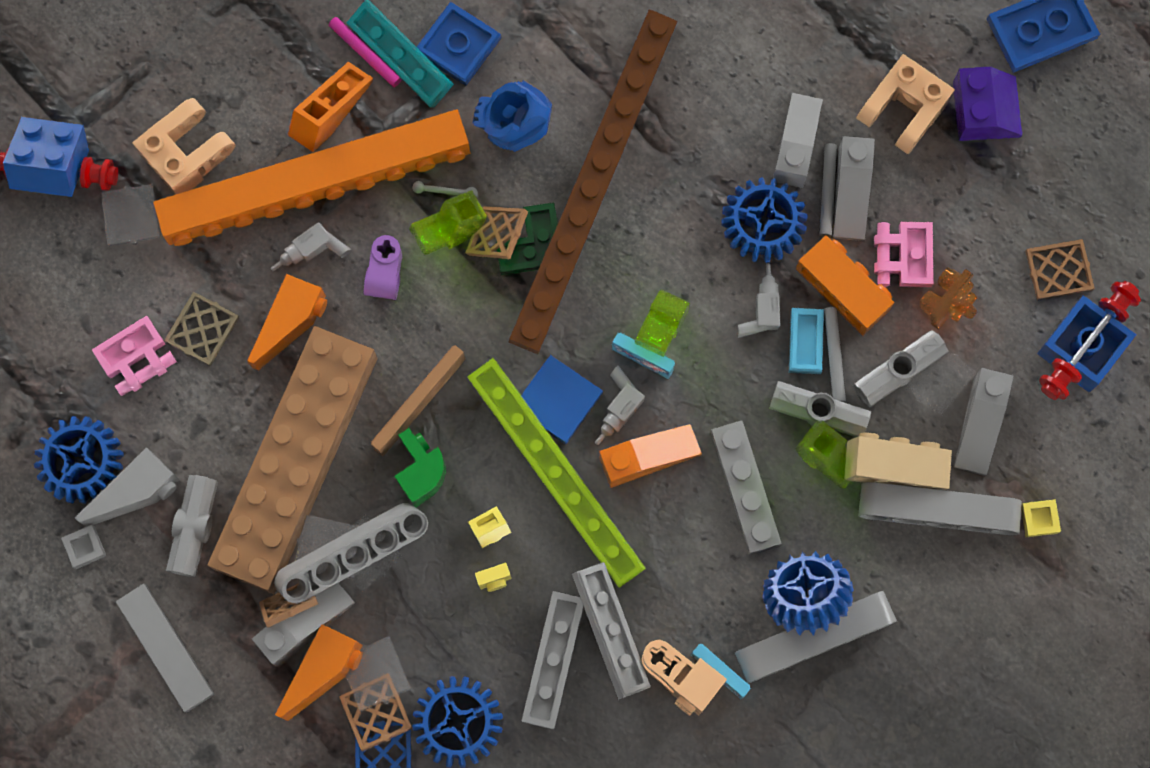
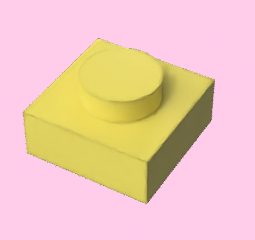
M1056 499L1021 504L1026 537L1051 535L1061 532Z
M497 506L468 522L482 548L499 541L502 537L511 533Z
M507 563L475 573L480 589L487 588L488 592L506 587V581L512 579Z

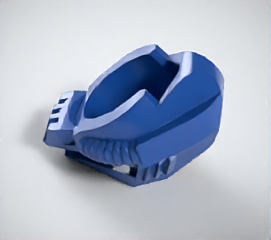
M524 80L522 82H510L493 92L492 97L479 98L472 123L474 126L485 130L488 134V139L497 147L516 152L537 142L547 134L552 103L540 90Z

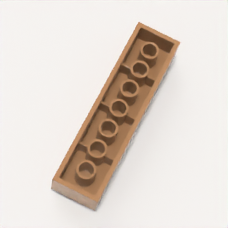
M313 327L207 566L224 575L273 595L275 594L274 578L277 572L287 566L376 364L378 358L374 349L319 327Z

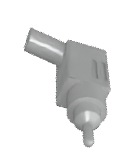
M318 222L292 241L293 243L284 249L285 253L280 256V261L272 266L271 270L275 271L282 265L289 266L292 263L296 265L303 259L309 262L327 248L341 258L347 256L352 250L326 231Z
M769 263L766 264V275L762 278V283L759 284V293L756 296V320L739 324L738 338L766 330H778L780 327L778 284L775 283V278L771 275V265Z
M619 366L612 371L610 376L621 391L607 408L608 414L602 421L604 423L601 427L602 434L595 441L596 445H599L605 436H611L614 432L618 433L645 399V395L636 389Z

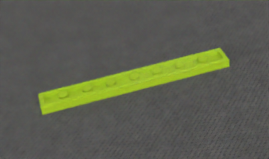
M492 358L470 374L467 378L601 563H605L607 571L616 585L621 588L644 571L646 567L497 361Z

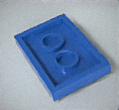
M1023 0L989 14L986 19L1013 73L1094 41L1100 35L1083 0Z

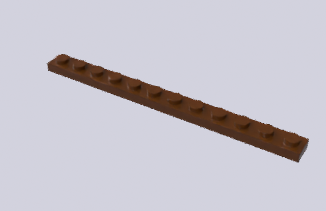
M648 10L508 343L537 355L539 354L673 34L677 20L653 10Z

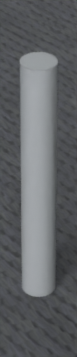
M832 143L825 144L819 230V236L821 237L825 235L828 237L832 236L837 145Z
M828 307L824 309L832 396L833 399L845 403L846 395L837 308Z

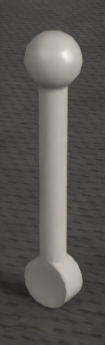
M416 181L412 186L413 191L416 193L427 191L466 196L470 201H474L478 197V191L474 187L461 190L424 185L421 181Z

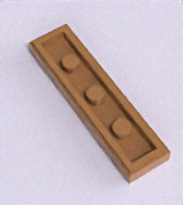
M456 345L450 348L371 441L373 449L382 457L399 439L398 435L411 425L466 360L464 352Z

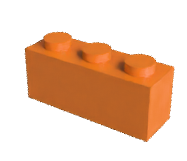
M825 235L798 261L796 270L864 336L891 310L895 302L892 300V295L882 284L876 285L868 277L870 275L868 270L860 262L854 263L846 255L847 251L839 241L831 240Z

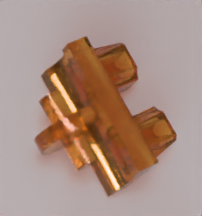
M947 267L938 279V285L947 290L944 296L941 298L929 290L920 299V308L930 316L932 326L939 330L949 317L955 322H958L962 316L969 319L974 318L977 310L972 304L976 301L977 296L970 292L974 287V284L971 282L973 273L965 269L961 274Z

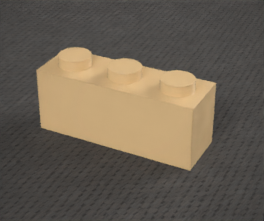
M859 433L858 437L847 441L844 480L947 490L950 485L952 450L941 449L940 444L935 442H921L920 445L910 444V440L907 438L892 437L888 441L879 439V435L875 433Z

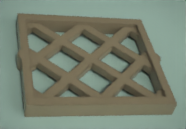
M193 292L164 341L181 350L187 356H192L211 366L240 317L221 307L217 302H212ZM201 300L209 304L210 309L199 311L197 301ZM193 304L195 313L186 315ZM216 311L228 314L230 319L218 321ZM212 313L214 323L203 326L201 316ZM197 317L199 327L188 330L186 320ZM182 323L184 332L175 334ZM229 324L222 335L220 326ZM216 328L218 338L207 341L205 330ZM201 332L203 342L192 345L189 335ZM185 336L188 346L182 347L176 344L174 339ZM218 343L211 354L209 345ZM205 347L207 357L202 358L195 354L193 350Z

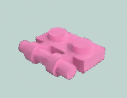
M900 222L899 234H890L889 223H878L877 235L874 236V247H877V262L874 263L877 285L882 284L884 287L890 286V275L899 274V287H932L933 222ZM890 247H899V262L890 261Z
M148 316L143 317L92 349L110 379L119 373H122L125 380L115 385L121 396L131 390L136 392L141 389L144 382L155 375L160 377L168 372L167 368L177 362L170 351L160 358L155 351L166 344ZM146 357L150 364L134 373L130 366Z

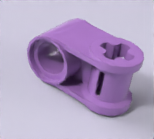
M383 235L373 242L369 267L367 268L364 282V295L397 299L402 251L398 241L392 236ZM387 247H390L393 253H390L388 258H383L382 253L386 251Z

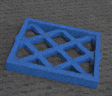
M380 721L378 723H374L373 727L377 726L379 729L383 730L386 725V722ZM392 722L390 726L402 727L403 725L397 722ZM356 726L359 734L364 736L365 732L363 730L365 728ZM411 730L391 738V742L384 750L379 745L374 746L380 754L372 762L363 754L365 751L362 752L355 737L356 768H361L360 757L369 765L367 768H377L375 765L383 756L392 764L389 768H401L398 764L407 756V768H411ZM376 733L372 738L368 736V743L377 740L381 734ZM405 733L406 748L398 741ZM395 744L404 752L396 761L387 754Z

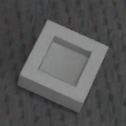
M93 525L61 538L74 569L81 568L106 557L96 528Z

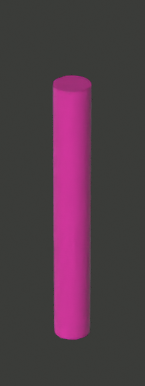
M334 17L329 22L328 26L393 88L399 85L402 79L338 17Z

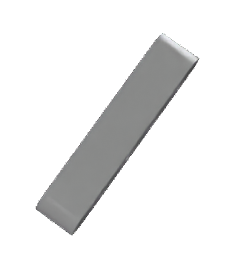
M866 482L861 484L858 516L878 521L1000 535H1018L1020 532L1022 501L999 496Z
M399 504L280 569L274 578L275 588L290 603L298 604L304 602L420 538L427 530V517L411 504ZM414 514L412 525L404 528L406 517ZM386 530L384 540L380 543H375L377 533ZM353 546H357V553L355 554V556L350 559H346L345 555L347 550ZM328 562L326 572L316 575L317 567L321 563ZM295 578L299 579L297 588L292 591H286L289 581Z
M884 591L853 602L852 606L848 607L847 616H839V626L830 623L828 624L827 632L822 628H818L814 636L809 630H805L800 636L796 632V628L788 633L783 631L735 652L747 683L749 684L897 622Z

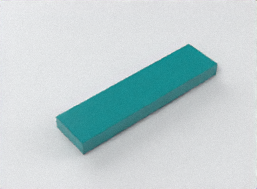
M365 0L347 21V24L429 107L435 108L454 85L371 1Z

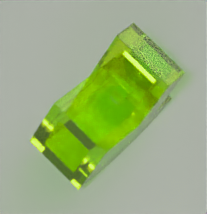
M470 190L444 201L438 213L412 223L409 230L425 256L446 246L448 249H451L463 243L482 227L487 215L473 191Z
M660 289L650 306L649 313L635 339V344L664 357L673 338H676L689 312L691 303Z
M823 420L816 421L796 447L797 454L812 469L817 468L840 488H846L850 481L844 480L847 451L845 444L848 441Z

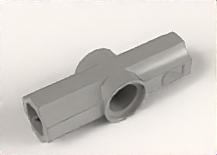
M931 330L902 351L895 352L889 360L854 383L853 387L861 401L870 408L899 387L907 385L913 377L944 357L949 351L940 335ZM893 364H904L907 366L909 373L905 375L898 374L894 370Z
M780 381L776 385L769 407L771 410L805 420L813 427H826L853 437H858L859 433H865L871 411L835 400L827 393H814ZM817 403L825 405L828 415L824 417L815 415L812 411V405Z
M189 475L182 507L177 510L173 520L172 536L174 539L166 568L167 572L186 577L196 576L203 543H207L211 533L213 520L210 514L218 486L217 480L199 475Z

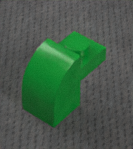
M408 428L398 436L415 463L394 477L413 506L418 507L439 491L445 479L446 466L439 447L427 454L426 451L430 447L419 432L414 435L410 428Z

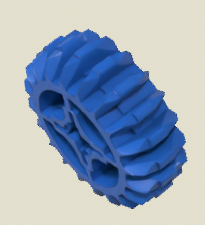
M761 177L758 180V186H755L750 179L746 181V190L743 187L737 186L735 188L736 196L729 195L727 197V203L730 206H724L722 214L727 217L722 219L721 226L728 228L724 231V237L728 239L734 238L730 244L732 249L742 246L740 251L741 257L746 256L748 251L753 253L751 257L753 262L757 261L759 255H763L765 263L770 262L771 254H774L777 260H781L783 258V251L788 254L793 253V244H801L802 238L799 234H805L807 229L802 224L808 218L806 213L801 212L805 207L804 202H795L798 197L797 191L787 194L789 187L787 183H784L781 188L776 187L777 180L775 178L771 180L770 185H765V180ZM765 199L759 207L743 208L751 201ZM774 202L786 211L789 219H785V215L779 214L775 210ZM765 209H768L767 217L769 219L764 226V230L761 232L762 223H760V219L764 216ZM739 220L744 221V225L754 230L755 239L745 233ZM786 232L776 240L764 241L769 233Z
M73 416L70 419V426L64 420H59L58 426L60 430L56 431L52 427L48 428V433L52 435L49 440L43 437L39 438V442L45 447L44 450H35V455L42 458V460L35 462L34 468L43 470L37 475V479L40 482H46L44 489L47 492L54 491L56 499L61 500L65 496L66 502L73 504L76 498H78L80 503L85 504L88 500V494L94 499L99 494L98 490L100 488L104 490L108 486L106 483L109 479L113 481L117 477L113 474V471L122 470L123 465L115 462V460L124 457V453L116 449L121 442L118 438H112L114 431L109 427L104 429L103 422L97 420L92 423V419L85 416L80 424L79 419ZM85 436L84 439L80 438L74 446H64L66 442L75 437ZM97 441H99L103 452L101 466L94 461V453L96 451L94 446ZM57 454L64 460L61 478H59L56 471ZM68 454H71L74 457H83L84 460L90 464V466L84 463H75L74 460L68 456ZM85 473L95 474L84 483L73 484L74 481H78Z
M802 551L799 558H793L789 555L788 562L778 561L777 570H769V579L764 580L762 596L764 604H766V611L770 617H773V621L777 626L783 625L787 633L796 628V632L800 636L805 630H809L814 636L818 628H822L827 632L828 624L832 623L839 626V616L846 617L848 607L852 606V592L854 590L853 584L850 582V575L846 568L842 567L839 560L832 561L829 554L820 558L816 551L812 556H806ZM809 588V597L807 598V589Z
M451 676L449 688L445 687L442 680H438L437 686L440 692L436 694L430 687L425 690L432 697L429 702L422 698L418 699L417 703L425 707L424 712H413V716L421 718L422 723L412 725V729L414 731H424L423 735L416 738V742L418 744L426 741L429 742V745L424 748L423 753L428 755L435 749L437 753L434 756V762L439 763L445 755L447 756V767L451 768L454 764V758H459V766L465 768V757L470 756L473 764H478L479 759L475 754L480 750L484 756L488 757L490 752L484 745L489 742L491 745L497 746L498 741L490 737L491 732L502 733V727L494 726L493 721L503 719V714H492L491 710L497 708L500 704L498 700L487 703L486 700L492 695L490 689L485 690L481 695L478 693L482 686L481 682L476 681L472 689L468 688V677H463L461 686H457L456 678ZM462 694L470 696L477 700L480 706L474 709L460 710L451 695ZM443 701L446 717L443 722L431 729L432 713L438 703ZM451 706L460 717H468L466 718L467 722L463 723L465 727L462 729L465 738L456 727H447L449 726V721H453L450 719L453 715L450 709ZM485 715L484 731L479 740L473 744L469 733L470 725L475 720H478L479 717ZM450 733L456 734L464 749H446L435 738Z

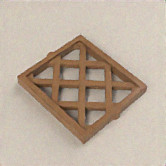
M483 206L465 253L469 256L511 259L528 211L519 208ZM492 213H497L498 215L493 218ZM508 214H514V216L509 219ZM488 216L489 222L484 225L486 217ZM504 217L505 223L497 228L496 222ZM518 219L515 229H513L512 223ZM492 226L494 232L485 237L484 232ZM508 227L510 233L501 238L500 233ZM480 236L482 241L476 245L477 240ZM496 237L497 243L490 248L488 242ZM510 239V242L506 249L504 243H506ZM484 246L485 251H480L479 249ZM500 247L501 252H494Z
M1083 239L1025 250L1037 300L1088 292L1095 289ZM1072 247L1068 254L1060 248ZM1077 248L1081 252L1082 262L1072 257ZM1051 250L1046 258L1038 253ZM1055 252L1065 258L1060 267L1050 261ZM1033 256L1043 261L1038 270L1034 268ZM1068 261L1078 266L1073 275L1063 269ZM1046 265L1057 270L1052 279L1041 273ZM1082 269L1086 273L1087 284L1076 278ZM1060 273L1070 279L1065 288L1055 282ZM1038 277L1048 283L1044 291L1039 289ZM1073 282L1081 286L1080 288L1069 289ZM1051 286H1054L1055 288L1060 290L1057 292L1047 293Z
M298 584L286 589V591L294 590ZM280 593L259 602L267 628L318 604L316 596L295 604L284 601L285 598Z
M390 674L369 683H363L360 687L339 696L362 752L380 743L388 742L391 738L412 729ZM382 682L385 683L381 694L371 691L373 686ZM389 686L395 699L385 696ZM360 692L364 693L360 704L349 700L353 695ZM368 695L379 698L375 709L364 706ZM383 700L394 704L390 715L379 711ZM348 705L358 708L354 718ZM398 706L404 720L394 717ZM362 710L372 713L368 725L358 721ZM377 715L388 719L383 730L373 727ZM392 721L403 725L401 729L392 733L388 732ZM356 726L366 729L362 739ZM371 731L381 734L379 739L370 743L366 742Z

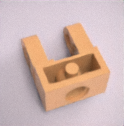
M902 54L862 107L856 119L870 128L891 100L900 101L916 112V116L895 144L896 147L909 154L947 106L955 89Z
M190 98L181 103L132 142L142 158L175 195L195 188L204 180L202 177L226 159L235 149V143L225 132L215 134L188 156L175 144L178 139L196 126L205 116V109L195 98Z
M654 640L644 649L642 664L645 671L677 698L674 704L689 716L693 712L699 716L727 680L701 658L694 664L665 641ZM663 653L662 661L665 664L660 661L656 665L651 663L652 654ZM672 661H674L676 665L672 668L668 677L665 675V670L668 668L667 666L670 667Z

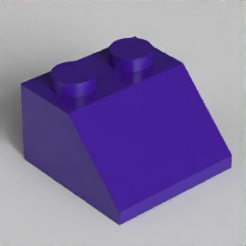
M993 67L959 68L953 80L959 141L1022 137L1016 76Z

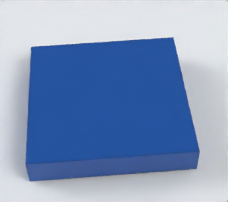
M450 1L417 48L437 68L467 86L501 40V34Z
M550 355L521 396L547 432L564 444H567L599 400L603 390Z

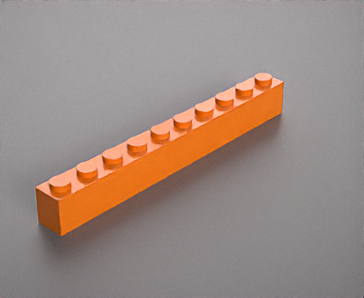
M456 109L153 201L162 235L169 246L173 244L175 246H183L199 236L212 237L222 233L223 229L232 226L238 228L248 226L254 222L253 220L258 218L278 217L284 213V210L294 207L297 209L308 208L317 200L324 198L328 200L342 197L345 192L353 189L367 190L372 188L379 181L386 179L387 181H396L412 171L425 172L433 169L435 164L461 161L466 157L465 155L471 154L459 111Z

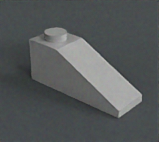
M792 93L773 176L777 183H787L790 186L799 188L804 187L823 99Z
M842 137L838 148L832 239L865 240L875 139Z
M981 368L974 376L954 464L955 469L983 476L987 475L1007 408L1013 375Z
M146 447L75 519L87 527L155 504L160 499L165 500L170 497L177 488L175 484L180 479Z
M339 583L316 594L317 605L267 628L266 626L252 638L273 665L279 668L316 636L321 624L329 626L355 604Z

